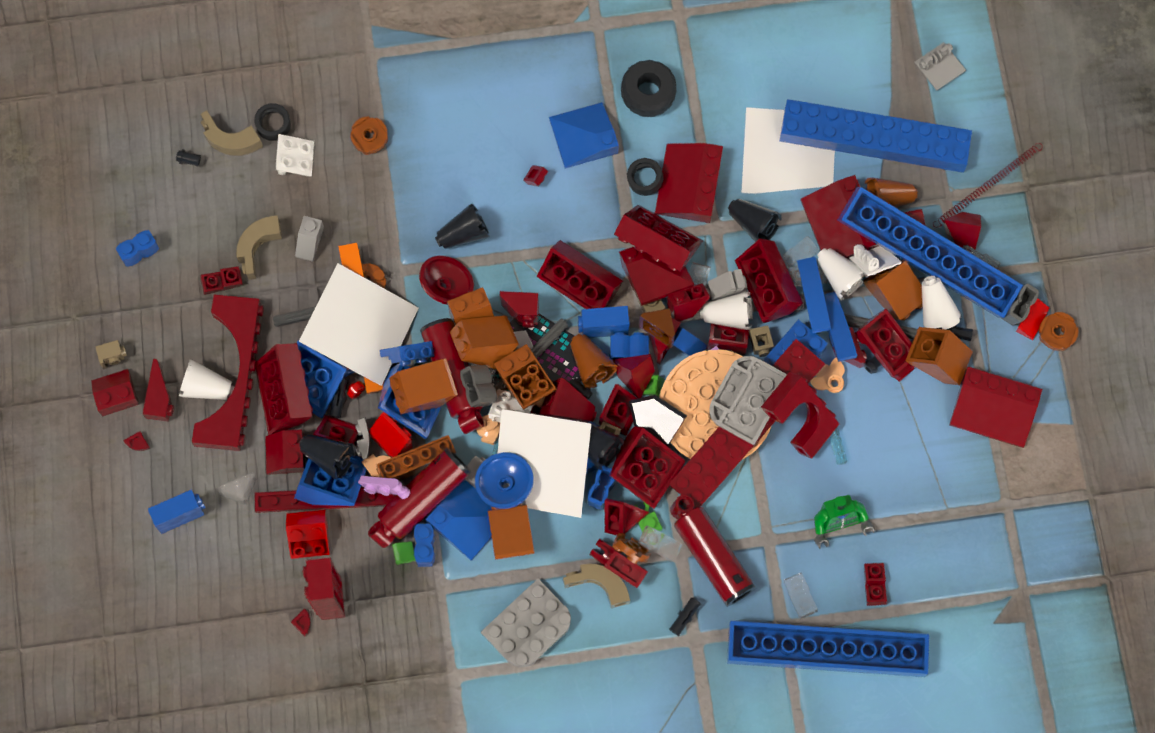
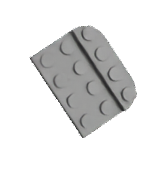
M745 356L735 360L711 401L709 408L710 418L718 427L754 446L769 419L761 406L787 374L753 356Z
M537 579L481 631V634L511 665L527 667L536 663V660L568 632L571 617L568 608Z

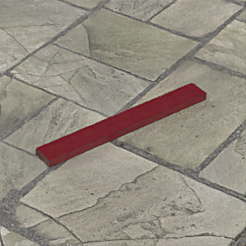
M360 487L354 506L312 505L294 499L297 490L254 492L255 513L385 507L397 496L393 494L385 496L381 493L369 494L364 490V487Z

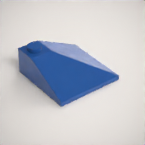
M602 102L549 117L565 169L618 154L619 144Z
M298 340V349L301 351V365L305 371V385L309 390V404L312 406V413L322 419L347 368ZM312 387H316L317 390L312 391Z
M397 364L390 369L383 384L378 408L424 439H427L441 407L400 414L389 378L398 371L409 369L410 367Z
M351 456L350 462H352L350 469L342 479L338 478V480L333 479L308 458L294 499L312 505L354 506L361 484L358 482L361 476H365L367 470L362 464L363 458Z
M466 480L455 488L426 518L427 524H431L438 534L470 561L492 538L488 509H491V506L487 505L479 497L476 488Z

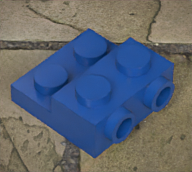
M432 341L381 349L380 356H388L391 363L399 362V365L403 366L411 364V360H416V363L427 362V357H433L434 352Z

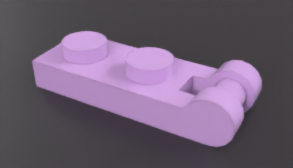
M361 476L358 482L369 494L381 493L385 496L393 494L398 495L402 499L407 498L410 494V490L406 486H402L398 479Z

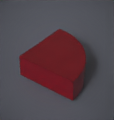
M141 431L123 440L129 448L135 451L150 449Z
M305 608L291 621L304 637L309 632L311 626L310 615Z

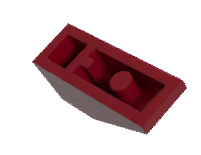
M153 359L143 416L146 419L169 422V417L174 412V405L171 402L161 365L157 359Z

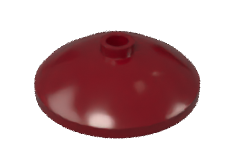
M434 256L427 259L420 268L419 280L422 288L431 298L442 304L448 305L447 301L474 290V281L471 273L461 262L454 258Z

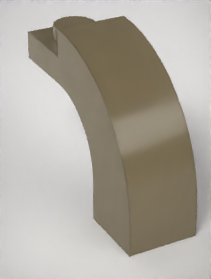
M207 110L201 113L203 120L200 123L205 130L203 132L205 139L217 151L227 155L241 156L253 153L263 147L252 125L238 133H226L216 126Z
M278 215L255 221L243 232L239 239L236 255L238 262L242 263L243 274H246L249 280L256 279L254 256L258 247L265 242L282 239Z
M583 564L580 565L581 573L578 574L577 571L567 573L566 577H563L565 588L584 583L599 585L606 592L611 609L630 604V597L622 579L604 566Z

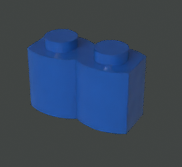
M146 230L138 233L132 240L120 243L116 250L125 266L129 267L137 264L143 257L152 256L159 250V247L151 232Z
M616 332L610 336V358L612 360L649 354V336L644 333L637 332L629 336L624 332Z
M604 465L602 466L603 470L597 471L595 483L588 492V505L598 510H602L605 507V499H608L609 492L613 489L616 480L609 476L612 468Z
M416 524L414 529L416 541L414 557L418 567H432L435 561L433 550L435 535L432 525Z

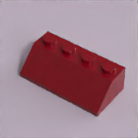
M758 239L735 259L738 269H741L742 275L746 278L747 289L763 323L789 315L803 304L774 241Z
M562 240L551 247L536 276L585 309L606 308L615 297L623 280Z

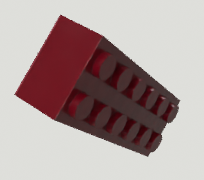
M329 557L306 560V566H303V576L306 582H308V586L304 587L305 598L310 603V606L312 605L316 615H319L321 620L345 618L342 578L332 559Z

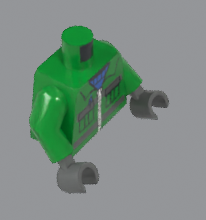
M850 495L838 496L835 499L825 501L821 510L814 516L815 532L818 534L814 541L819 549H821L820 544L824 542L826 547L829 546V541L824 536V533L853 526L862 522L861 529L865 536H867L865 530L871 528L874 533V527L868 521L869 517L864 504L858 500H852Z

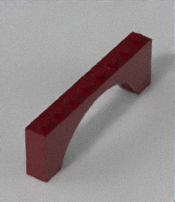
M213 295L211 314L235 338L239 351L240 366L236 385L228 400L210 417L194 423L192 436L194 447L241 451V446L245 444L243 430L248 424L246 409H249L251 404V397H248L249 390L253 389L251 374L252 371L255 372L256 368L254 353H258L259 347L256 339L257 335L261 333L259 318L264 313V305H261L259 299Z

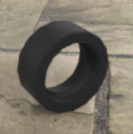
M277 103L263 105L255 114L254 123L257 132L266 140L277 141L278 134L287 135L291 128V120L287 110ZM270 113H278L283 117V126L276 131H267L262 126L263 117Z
M637 159L629 166L627 180L633 192L638 195L648 196L657 192L662 186L663 173L659 164L653 159ZM641 168H652L656 173L655 181L648 186L637 185L634 180L635 173Z

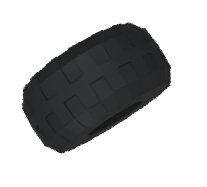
M653 60L639 61L630 66L623 76L621 95L624 104L631 112L639 116L655 117L661 115L671 107L675 99L676 79L671 70L661 62ZM650 82L655 84L659 91L655 94L647 95L642 93L638 87L643 83Z

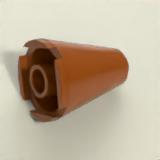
M874 177L867 178L864 183L867 184V189L865 190L895 208L913 203L918 196L917 189L913 184Z
M578 334L572 338L570 346L582 383L586 388L597 387L596 383L600 381L605 383L614 376L617 371L616 363L587 335Z

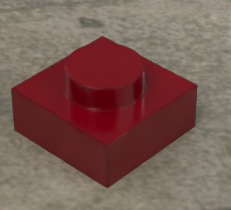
M532 165L523 181L527 185L539 187L548 171L544 167Z

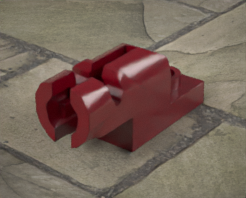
M600 538L595 545L603 549L604 554L602 555L597 550L592 549L589 555L605 565V568L638 588L648 571L640 565L627 559L628 556L616 551L610 544Z

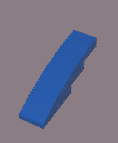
M816 256L797 260L812 334L831 330Z
M835 292L824 294L831 330H827V332L829 333L832 347L834 346L838 362L857 358L854 342L838 296Z

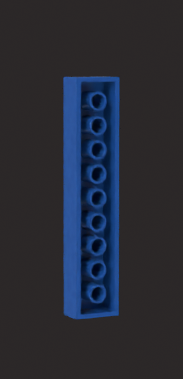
M787 99L779 141L964 173L968 163L972 130Z
M856 187L837 220L900 259L905 260L928 276L940 278L943 285L998 318L1005 317L1023 287L1019 282L862 187Z
M730 621L727 664L925 677L928 675L929 634Z

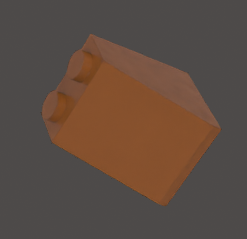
M900 260L901 264L868 276V278L863 280V284L882 307L889 311L894 319L905 320L914 309L923 307L922 285L905 260Z
M483 287L447 301L449 315L454 325L461 319L494 316Z
M504 315L461 319L450 331L461 361L486 365L495 369L494 363L511 354L519 345L508 317Z
M919 327L906 362L944 384L960 386L973 351L950 330Z
M446 358L398 371L389 378L400 414L439 408L458 395Z
M521 503L509 509H497L494 507L488 509L495 560L534 554L527 504Z

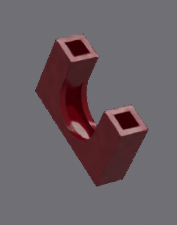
M789 372L761 408L770 419L783 424L798 405L805 403L807 406L806 421L790 443L799 454L812 459L840 423L836 420V415L827 409L826 402L816 395L817 391L806 383L807 379L800 373L794 374Z

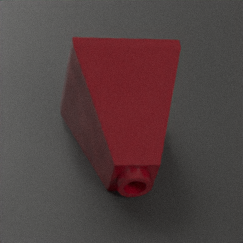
M563 378L552 382L557 390L544 398L539 415L571 421L581 419L586 422H593L597 415L596 407Z

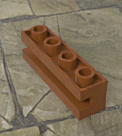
M449 435L380 462L376 464V470L380 478H391L401 481L420 473L446 447L455 454L456 451Z

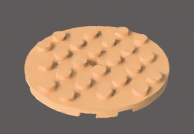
M719 349L698 352L682 360L667 376L660 393V398L687 415L671 441L674 448L685 457L691 459L718 428L710 418L709 408L711 401L733 362L743 356L732 351ZM771 427L752 447V449L745 455L744 458L751 455L760 447V445L764 442L768 433L770 432Z

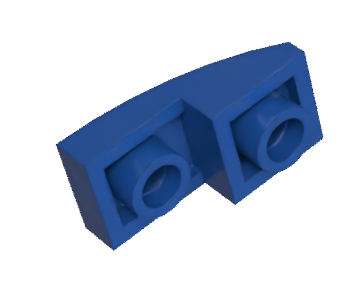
M679 327L675 334L673 346L687 356L705 351L707 347L704 342Z

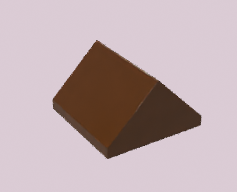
M670 308L642 313L639 327L672 348L675 333Z

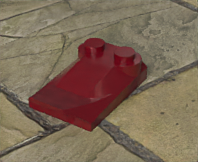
M887 309L880 311L857 330L859 342L867 345L892 378L900 382L915 369L914 366L906 362L912 343Z

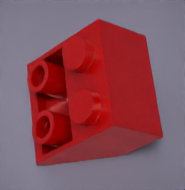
M383 412L368 431L370 437L391 458L410 451L413 448L411 434L404 427L401 429L397 424V420Z
M326 510L286 513V532L291 559L330 555Z

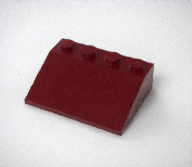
M667 143L662 168L664 179L658 191L655 208L656 215L710 223L723 146L708 143Z
M856 175L838 180L800 199L820 251L824 248H831L848 260H850L849 257L854 256L855 245H863L865 250L879 246L837 221L856 187H860Z
M640 205L635 206L623 215L614 233L621 242L634 245L637 251L650 254L653 260L668 264L667 267L674 271H681L685 268L703 242L698 237Z
M297 343L274 345L256 362L255 368L268 435L291 429L305 423L312 417V406L308 400L309 390L305 385V371L301 365V351L298 349Z
M967 367L962 378L949 426L1024 448L1038 408L1042 389Z

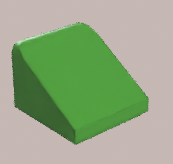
M653 375L643 395H656L660 397L665 382L664 378L659 375Z
M412 541L392 544L397 565L416 561Z

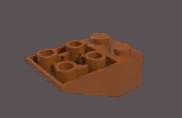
M527 344L494 363L498 375L523 410L557 390Z

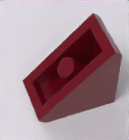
M960 212L944 219L955 244L965 250L975 251L981 230V215Z
M651 354L614 359L613 361L617 365L616 373L618 378L637 398H641L655 372Z
M606 498L605 533L613 535L618 533L625 534L649 512L625 502Z

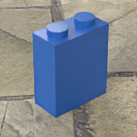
M628 306L582 309L581 316H578L579 333L585 334L589 338L608 337L616 332H624L628 335Z
M191 489L148 508L155 527L163 534L204 516L203 509L206 507L199 494H195Z

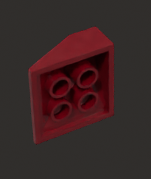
M634 246L619 252L622 268L641 306L665 298L667 294L695 286L686 267L681 271L671 270L667 267L668 264L653 260L650 254L639 252Z
M633 426L620 448L609 476L652 509H655L670 486L669 483L678 474L685 460L644 428Z

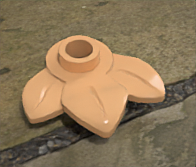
M835 358L830 366L825 364L815 375L816 377L810 381L811 385L820 391L840 392L844 387L842 376L845 369L842 362H838L837 358ZM831 382H837L838 386L833 387Z

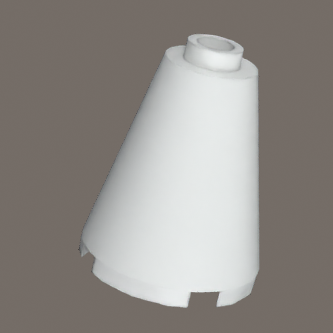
M824 248L817 254L819 257L817 262L840 300H844L843 296L845 294L849 297L864 283L861 280L864 276L868 278L856 264L831 248Z
M935 276L926 277L921 284L924 327L934 329L942 327L943 330L955 326L960 322L961 314L941 279Z
M743 292L705 303L700 309L701 319L711 324L744 330L752 329V324H749V319H753L752 299L748 298L750 292Z
M189 360L179 396L227 400V396L230 397L234 386H231L232 381L194 360Z

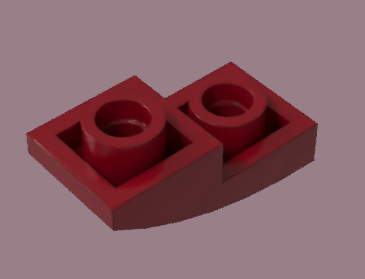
M239 266L223 268L219 272L200 275L204 295L232 289L243 284Z
M884 563L864 564L867 606L887 605Z

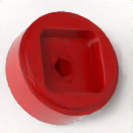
M361 381L352 383L349 386L347 395L351 399L357 398L364 391L365 385Z

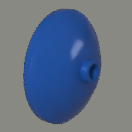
M498 453L490 456L479 466L475 476V487L479 497L487 505L497 509H509L521 504L530 495L534 484V476L530 465L525 459L513 453ZM505 483L509 484L507 488L503 487Z

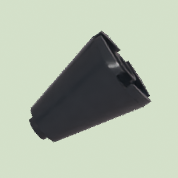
M742 199L733 200L728 206L729 215L755 242L758 239L771 240L779 228L777 221L778 219L781 221L782 216L777 211Z
M473 203L468 205L436 232L437 236L435 239L439 247L443 246L447 249L490 237L482 216L478 213L476 214L478 209Z
M581 419L577 421V422L588 423V422L583 421V420H581ZM591 424L588 458L596 468L603 470V465L608 467L615 460L620 452L618 446L619 444L623 445L624 439Z
M310 434L306 437L304 436L299 443L300 451L335 480H338V478L342 479L352 465L350 458L351 456L355 457L356 447L351 443Z

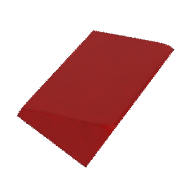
M1037 298L1036 302L1030 306L1027 318L1020 322L1016 332L1033 340L1050 308Z

